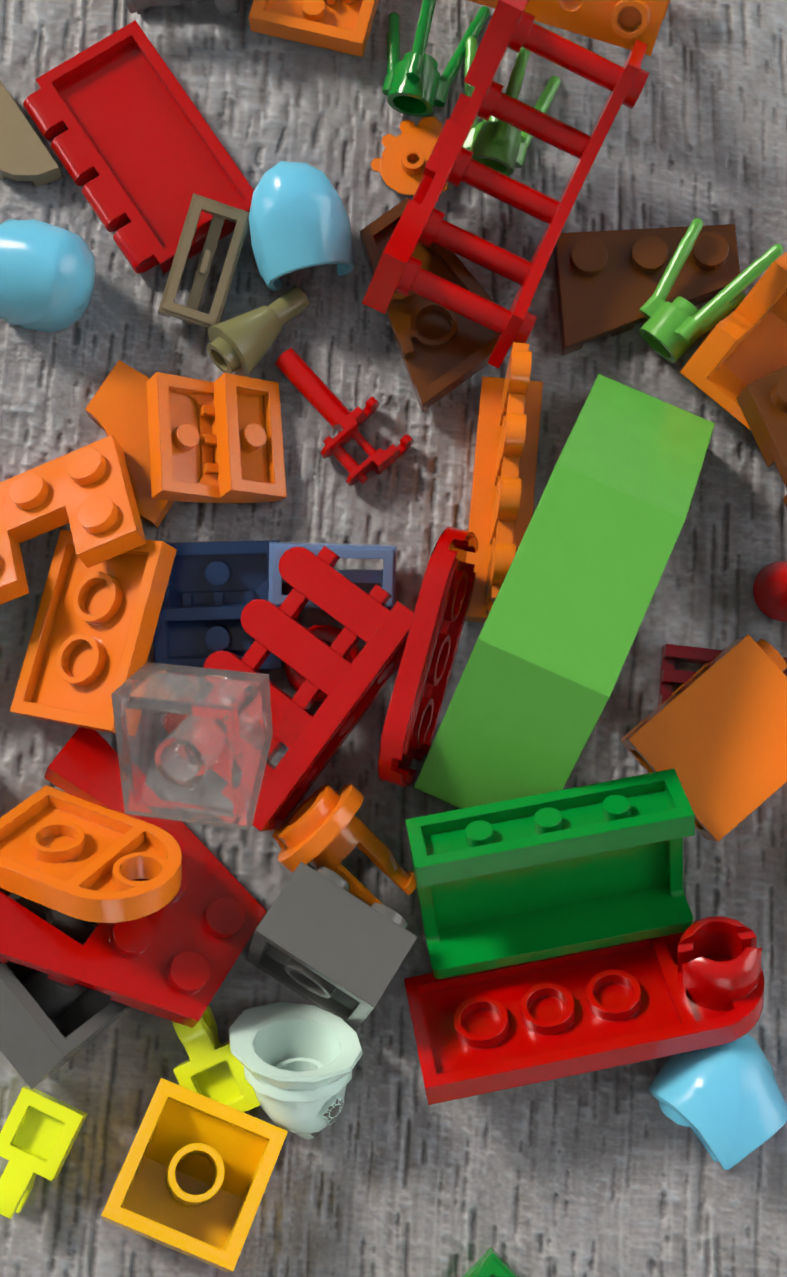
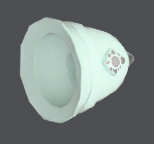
M276 1002L245 1009L229 1028L231 1053L244 1066L245 1079L254 1088L262 1109L279 1128L309 1140L320 1136L327 1125L335 1122L345 1103L346 1084L352 1079V1069L363 1055L357 1032L342 1018L315 1005Z

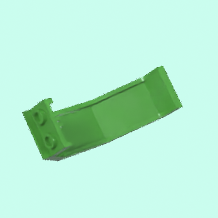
M598 374L493 603L414 788L460 809L563 790L610 698L686 520L715 423Z

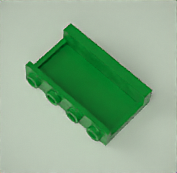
M675 769L405 819L424 934L432 973L436 979L685 932L694 923V917L683 889V837L695 835V814Z

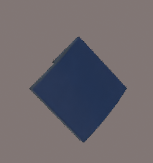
M281 539L165 542L177 549L153 638L155 672L203 671L206 659L217 651H227L243 658L255 639L243 629L241 613L243 608L252 600L265 599L268 601L269 542H281ZM271 652L259 669H282V660Z

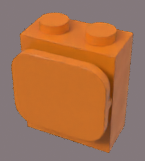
M749 634L735 640L711 662L701 667L688 681L678 687L672 693V696L660 704L657 709L620 740L647 773L675 769L695 814V828L705 839L719 842L787 782V676L783 673L787 669V664L771 644L764 639H759L755 642Z

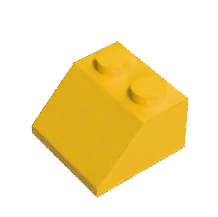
M161 1078L101 1214V1218L104 1221L220 1270L233 1272L288 1131Z

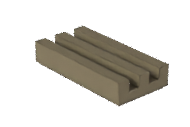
M193 193L159 306V315L168 318L171 316L182 320L183 323L204 327L205 330L220 323L248 230L249 212ZM203 211L213 215L187 304L183 306L175 303V299ZM226 219L235 222L236 226L210 313L207 314L198 311Z

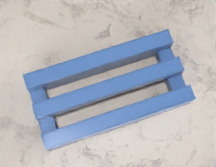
M269 542L268 601L281 605L290 593L282 592V581L285 580L279 572V561L285 551L292 547H303L318 555L321 549L326 546L341 558L383 559V569H334L353 583H382V588L392 595L385 604V607L392 609L395 605L397 546L385 544ZM309 600L304 608L320 607Z

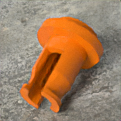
M351 783L344 785L337 791L329 784L323 785L310 795L287 821L272 834V837L281 848L277 860L291 873L296 870L300 862L306 865L310 863L314 868L317 866L326 867L347 881L350 885L349 893L372 906L373 903L381 902L341 864L357 846L408 896L412 894L416 888L414 872H406L397 863L391 849L355 815L363 802L364 795Z

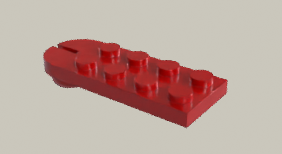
M711 916L694 921L685 932L443 979L434 978L433 973L404 978L428 1105L719 1046L743 1037L758 1022L764 1005V975L761 968L762 947L757 948V936L752 929L736 919L724 916Z

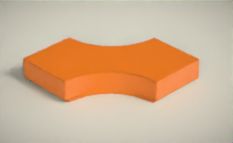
M118 360L85 408V411L107 433V436L113 435L122 447L140 519L158 528L175 501L152 499L146 383L150 378Z

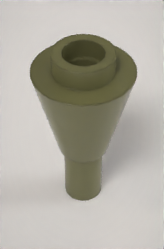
M293 286L269 306H261L209 327L208 337L210 343L207 345V351L214 364L223 373H235L236 375L248 377L283 329L282 326L309 306L306 294L299 287Z

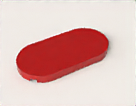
M447 527L440 535L429 559L383 726L378 755V774L382 781L403 787L413 783L418 774L417 770L409 768L412 759L422 761L424 755H427L430 749L475 583V565L466 563L467 551L473 553L478 551V540L473 532Z

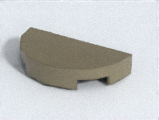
M0 80V178L4 180L10 178L15 181H32L34 186H42L64 178L59 166Z

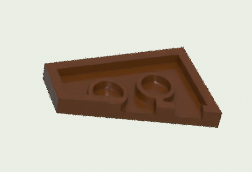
M409 197L360 230V242L372 275H374L382 253L410 199ZM420 243L418 244L413 257L423 261L421 268L494 302L455 253L432 243L430 248ZM409 291L407 297L395 292L386 311L422 412L487 366L499 336L498 333Z
M735 224L706 225L702 227L665 302L672 303L680 296L694 306L714 298L740 274ZM689 226L560 234L553 250L562 356L582 349L583 344L611 334L614 337L630 331L635 324L648 320L640 313L639 309L653 295Z

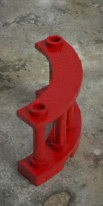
M529 0L498 1L464 79V83L475 87L471 97L463 93L460 94L450 118L446 120L425 165L422 180L413 199H409L382 253L362 301V304L385 314L395 292L407 297L409 291L478 323L499 334L488 364L498 369L510 346H513V342L526 343L537 319V316L529 313L528 309L565 222L621 105L630 109L634 107L649 76V72L640 68L648 46L647 44L636 39L622 67L533 23L536 16L525 11ZM508 48L517 53L520 52L521 48H524L611 91L590 135L502 92L504 85L494 81ZM477 116L486 121H489L491 116L578 158L559 201L472 159L474 152L464 148V145ZM447 182L456 187L459 186L460 182H463L547 223V227L531 262L443 220L446 213L436 209V206ZM420 243L430 248L432 243L519 284L520 287L510 310L421 268L423 261L413 257L418 244Z

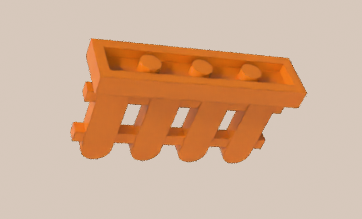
M513 342L505 378L482 376L468 523V531L473 532L477 537L478 551L476 553L467 551L466 563L475 565L474 572H476V577L465 621L485 623L533 516L543 382L530 381L532 351H529L530 344Z

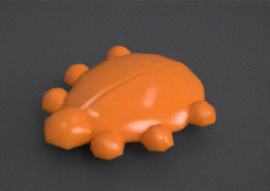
M435 116L423 117L417 126L411 120L402 121L399 125L402 132L396 137L391 134L383 136L381 143L385 150L382 152V158H374L370 163L372 170L380 173L385 184L399 194L414 196L424 175L422 173L442 131L443 124ZM447 182V184H446L445 189H444L443 192H445V191L447 190L448 182Z

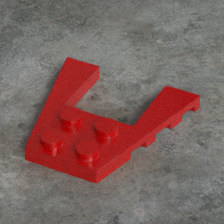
M79 727L47 767L44 778L70 795L148 822L172 835L179 844L182 853L181 886L176 896L166 906L150 915L125 922L99 923L84 945L0 891V962L6 964L7 961H11L49 974L47 978L71 987L74 984H78L111 995L110 1000L193 1028L202 1017L267 911L96 730ZM141 878V879H134L133 881H146V880H150V879H143V878Z

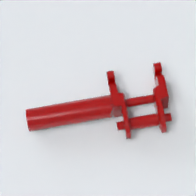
M292 348L283 352L276 360V367L332 428L339 430V434L333 439L328 436L323 441L325 447L320 455L324 459L333 455L349 473L346 479V483L349 486H353L357 482L364 484L369 479L366 475L372 470L380 475L413 444L414 440L412 437L406 434L400 439L401 443L397 447L392 444L385 451L381 448L375 450L358 431V426L366 421L379 407L380 403L374 396L366 401L364 409L358 406L351 412ZM352 439L369 456L360 465L343 448Z

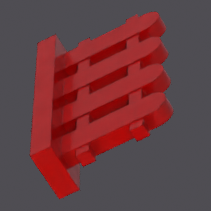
M326 546L321 549L318 555L303 547H292L284 552L279 561V572L281 577L294 588L280 607L265 599H255L243 608L241 613L242 627L246 633L255 639L243 658L227 651L212 653L204 663L203 676L206 682L217 691L216 695L205 710L196 704L178 703L168 711L165 720L168 733L180 743L173 754L184 763H191L196 756L226 780L229 785L222 794L234 804H239L244 797H247L250 803L240 816L260 832L276 830L285 823L397 671L401 663L414 611L398 601L391 610L385 607V604L392 595L377 584L368 594L333 567L341 557ZM309 600L345 626L331 646L296 620ZM360 639L364 640L366 645L355 660L350 662L347 656ZM271 652L306 678L293 698L258 672ZM324 692L328 696L313 715L308 709L319 694ZM233 704L268 731L255 750L220 723ZM283 744L289 748L277 766H274L270 761Z

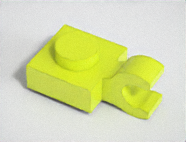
M209 1005L193 1028L172 1021L174 1029L190 1058L173 1069L180 1086L244 1113L260 1106L254 1088L245 1079L244 1066L231 1053L230 1040L223 1044L220 1043L216 1020Z
M28 1085L22 1088L0 1132V1156L9 1160L0 1178L1 1215L12 1219L15 1212L18 1214L21 1212L33 1188L37 1174L50 1181L58 1177L88 1113L36 1088L31 1089Z

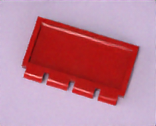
M136 20L35 79L39 90L25 99L23 103L24 108L44 138L52 141L51 148L77 186H84L82 194L108 232L116 231L113 240L135 273L142 274L156 265L159 266L163 274L171 270L193 193L250 212L253 188ZM202 211L188 259L203 250L213 215ZM225 219L219 240L234 232L235 222Z

